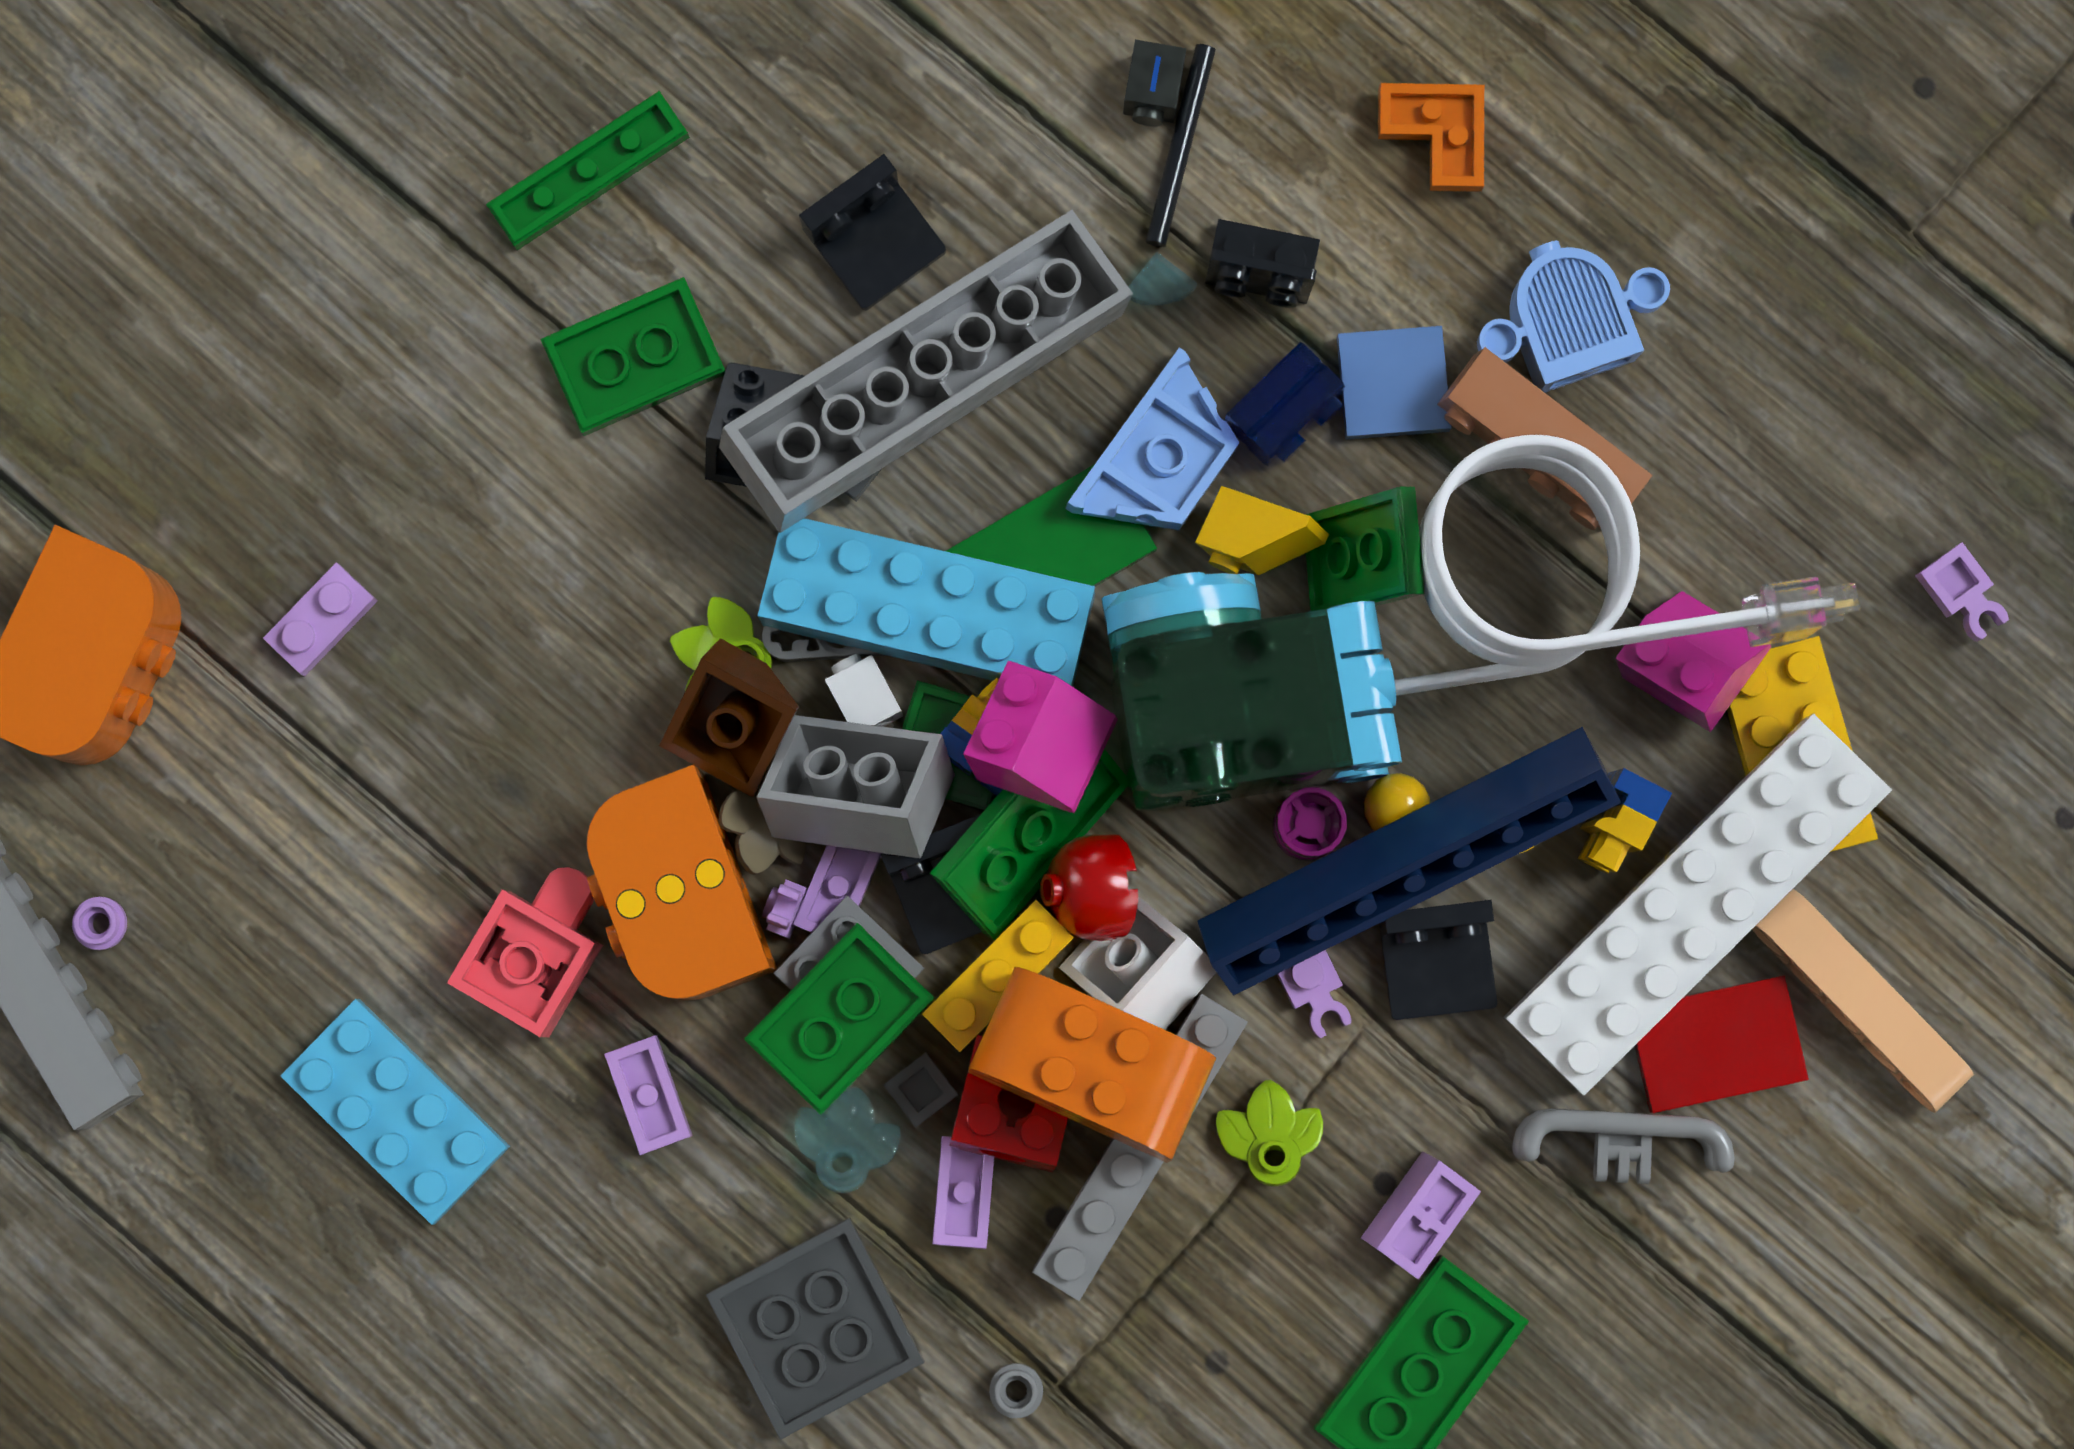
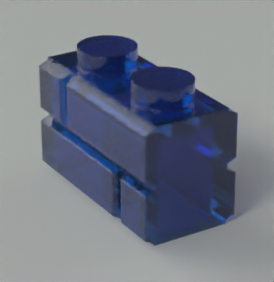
M1300 342L1226 414L1224 421H1227L1235 436L1242 443H1245L1248 449L1264 465L1269 466L1277 457L1285 463L1306 442L1300 434L1308 426L1316 421L1322 427L1341 409L1343 404L1337 398L1342 394L1345 385L1304 343Z

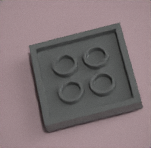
M851 1218L842 1221L706 1294L780 1440L925 1362Z

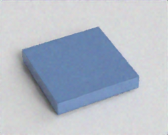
M1442 326L1340 333L1337 335L1345 440L1439 433L1451 430V425L1444 418L1447 412L1437 405L1448 390Z

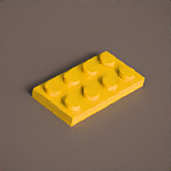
M1819 636L1771 648L1727 709L1745 776L1805 717L1815 714L1852 750ZM1871 812L1830 852L1878 839Z

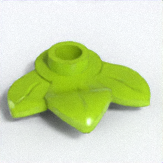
M710 598L707 611L708 626L690 627L670 637V643L678 658L687 667L694 670V672L701 658L720 638L745 652L752 653L754 657L767 663L772 668L771 654L766 650L763 642L754 637L751 616L744 608L725 598ZM693 674L690 676V678H689V680H688V682H687L685 691H686V689H687V687H688V685H689V683H690V680H691Z
M1265 1080L1253 1092L1247 1104V1113L1232 1110L1219 1111L1216 1118V1128L1221 1145L1226 1153L1233 1158L1248 1162L1249 1170L1257 1181L1267 1186H1282L1292 1181L1298 1174L1301 1158L1318 1147L1323 1135V1119L1318 1108H1306L1295 1112L1293 1102L1287 1091L1274 1081ZM1270 1150H1278L1284 1155L1285 1160L1279 1166H1271L1264 1160L1265 1154Z

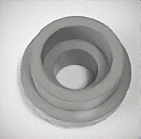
M1021 1363L1008 1364L1000 1368L993 1376L989 1389L990 1399L993 1406L1002 1415L1009 1418H1023L1032 1414L1040 1405L1043 1397V1384L1037 1372L1031 1367ZM1019 1380L1026 1385L1027 1393L1022 1399L1013 1400L1008 1397L1006 1387L1011 1381Z

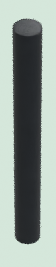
M1196 44L1146 238V243L1152 246L1166 247L1216 51L1215 48L1209 45Z

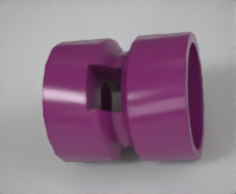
M1305 787L1293 792L1277 808L1273 818V835L1277 845L1288 856L1298 860H1315L1327 855L1342 841L1347 829V814L1341 801L1331 792L1319 787Z

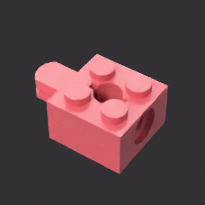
M570 867L557 868L548 875L532 904L516 894L502 889L447 984L533 1034L549 1038L603 947L599 942L577 930L594 902L587 881L588 876Z

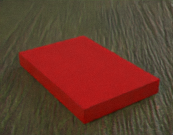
M1785 975L1684 996L1635 1045L1650 1113L1809 1080Z

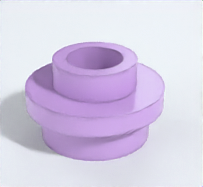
M90 898L81 903L73 915V933L76 939L87 948L94 950L112 948L125 935L127 929L126 913L120 904L110 898ZM99 914H105L109 919V927L104 933L99 934L95 931L93 922Z

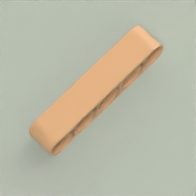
M1792 889L1752 929L1757 937L1920 1104L1931 1112L1936 1113L1974 1075L1969 1065L1831 923L1796 890Z

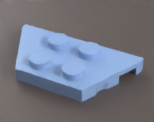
M1180 347L1070 498L1066 505V510L1074 514L1179 530L1239 445V441L1227 421H1224L1218 415L1217 404L1207 387L1202 388L1190 368V358L1186 351Z

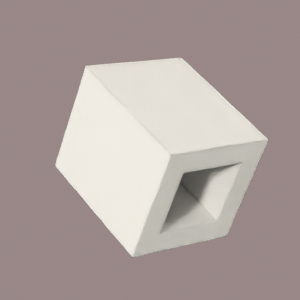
M859 653L831 667L834 675L825 679L847 722L884 727L903 717L902 710L872 655L862 660Z

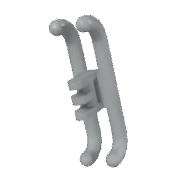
M1552 1108L1537 1110L1525 1117L1515 1131L1512 1144L1513 1154L1518 1160L1532 1162L1539 1157L1541 1141L1550 1132L1595 1133L1593 1177L1594 1181L1606 1182L1609 1160L1615 1161L1616 1183H1628L1630 1162H1637V1183L1649 1184L1651 1178L1652 1136L1692 1138L1697 1140L1704 1150L1705 1165L1712 1171L1728 1172L1733 1168L1735 1160L1732 1141L1722 1127L1712 1120L1678 1115Z

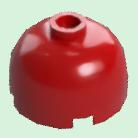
M1094 834L1073 839L1055 854L1048 868V873L1041 880V897L1043 903L1049 906L1052 916L1071 935L1087 940L1110 941L1129 934L1136 918L1138 889H1128L1127 871H1136L1135 861L1128 844L1120 835Z

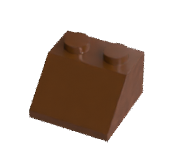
M720 638L701 658L659 746L753 797L799 706L767 663Z

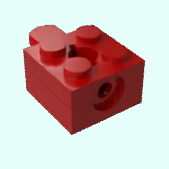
M976 1036L970 1064L983 1036ZM967 1072L949 1146L1053 1173L1058 1163L1068 1118Z

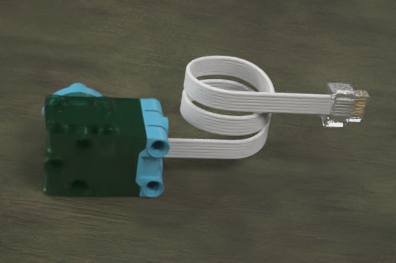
M1522 435L1505 438L1487 444L1472 452L1450 472L1429 503L1420 524L1419 536L1424 596L1436 620L1454 641L1474 655L1497 663L1495 665L1394 680L1389 658H1384L1383 654H1376L1383 651L1374 601L1352 602L1329 609L1262 619L1255 576L1250 573H1182L1101 598L1113 667L1111 690L1115 715L1118 719L1117 728L1128 785L1127 790L1131 801L1135 804V809L1145 811H1158L1184 806L1199 807L1260 794L1338 782L1354 783L1382 778L1389 774L1388 767L1402 763L1395 717L1393 713H1388L1393 710V706H1396L1397 695L1534 675L1559 668L1588 650L1744 626L1747 629L1750 647L1801 640L1814 634L1828 623L1844 621L1843 615L1860 611L1855 583L1820 588L1819 579L1816 576L1759 586L1760 593L1742 599L1743 610L1610 630L1622 616L1631 599L1639 571L1640 543L1633 507L1617 476L1598 456L1577 443L1548 435ZM1508 468H1527L1543 471L1558 477L1584 498L1600 525L1608 555V585L1605 599L1594 625L1587 634L1556 639L1517 637L1491 626L1467 605L1451 579L1442 543L1444 513L1448 499L1455 489L1468 480L1487 472Z

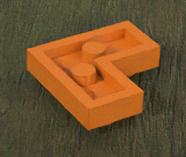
M1380 83L1378 89V139L1430 140V191L1482 192L1484 188L1485 85Z

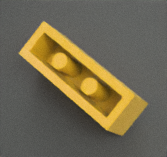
M1035 900L922 1015L959 1052H962L988 1026L1014 967H1020L1040 974L1073 941L1074 937Z

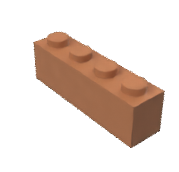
M1486 347L1472 356L1437 404L1447 412L1444 418L1455 429L1466 435L1474 432L1488 444L1515 436L1548 435L1563 438L1585 447L1598 456L1613 471L1623 485L1631 504L1653 476ZM1521 468L1530 475L1527 481L1535 490L1551 499L1555 495L1572 507L1569 514L1584 527L1590 530H1595L1597 527L1601 529L1587 502L1569 484L1549 473Z

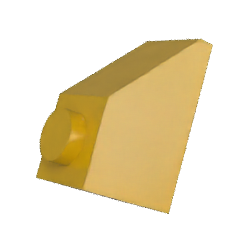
M1221 486L1195 543L1211 556L1208 563L1223 572L1238 574L1239 570L1242 569L1256 575H1261L1324 545L1329 534L1311 516Z

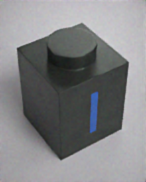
M1135 39L1124 99V115L1132 116L1134 122L1145 126H1162L1163 121L1174 123L1187 48Z

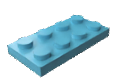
M355 999L281 1075L431 1225L436 1224L510 1147L360 999Z

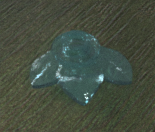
M858 1087L845 1091L828 1109L827 1114L820 1115L815 1109L801 1107L795 1119V1139L799 1151L816 1163V1172L820 1182L827 1189L837 1193H848L858 1189L867 1179L870 1170L882 1167L893 1159L900 1143V1127L887 1123L875 1124L871 1101ZM844 1156L851 1159L853 1164L847 1172L839 1173L832 1167L833 1162L838 1157Z

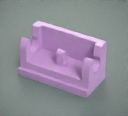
M1422 1151L1364 1232L1361 1239L1412 1276L1419 1279L1481 1191L1440 1160Z

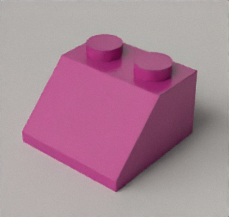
M1681 591L1646 615L1639 626L1720 613ZM1738 627L1624 645L1615 659L1623 679L1711 732L1768 653L1771 644L1745 628Z
M1008 660L963 755L978 781L1075 813L1118 719L1115 714L1059 677Z

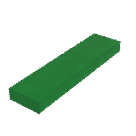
M658 91L486 205L516 250H519L690 138L689 134L661 92Z

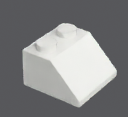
M1139 896L1136 918L1128 935L1110 941L1084 939L1059 967L1089 996L1164 1030L1168 1028L1217 973L1212 967L1208 955L1189 936Z

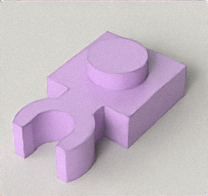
M1963 542L1953 547L1915 575L1946 618L1959 610L1964 615V630L1976 642L1987 636L1979 625V617L1982 613L1991 616L1997 626L2009 620L2008 614L2002 605L1994 601H1987L1982 594L1993 586L1994 583Z
M785 880L784 885L781 884L779 889L773 887L762 917L767 918L768 926L766 930L790 939L795 928L793 922L808 888L789 880Z
M1326 950L1277 974L1293 1009L1306 1003L1309 1004L1312 1010L1309 1015V1026L1315 1036L1318 1038L1326 1036L1325 1030L1321 1026V1017L1326 1011L1335 1012L1343 1026L1351 1024V1016L1348 1009L1342 1003L1334 1001L1329 993L1343 986Z

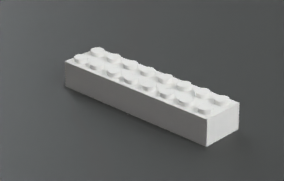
M1815 714L1805 717L1504 1018L1584 1096L1839 844L1892 789Z

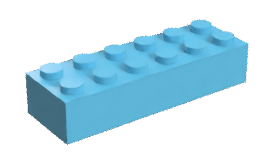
M803 518L783 532H778L757 616L763 626L776 628L781 631L815 639L818 638L823 641L856 647L989 680L1000 678L1009 660L1055 675L1073 687L1095 598V586Z

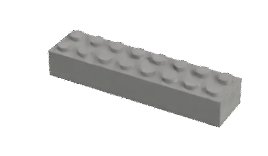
M1070 210L725 425L722 429L719 448L776 529L781 533L1121 317L1133 292L1074 211Z

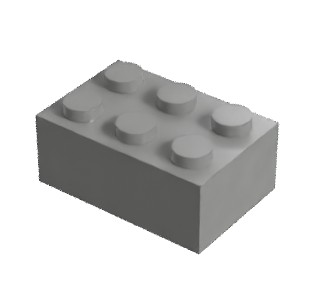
M795 715L770 766L757 799L771 836L774 838L921 859L955 774L942 734Z

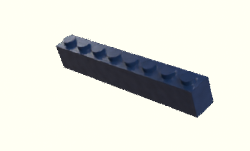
M1583 727L1197 920L1210 963L1234 996L1620 804L1621 801L1601 759Z

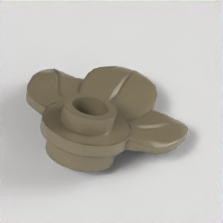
M764 776L753 797L740 790H735L726 797L719 812V826L728 832L737 834L735 840L737 857L746 871L752 875L766 870L778 855L790 863L801 864L807 842L771 836L757 799L766 776Z

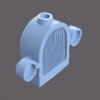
M1551 241L1529 251L1532 263L1524 271L1511 295L1509 306L1510 321L1507 319H1494L1488 322L1477 338L1478 352L1486 347L1505 363L1512 360L1519 349H1521L1533 384L1543 392H1548L1636 361L1643 353L1644 348L1629 310L1633 309L1639 313H1651L1658 310L1669 296L1670 284L1663 272L1647 267L1636 271L1627 281L1625 289L1622 290L1615 273L1603 259L1583 249L1561 248L1559 241Z

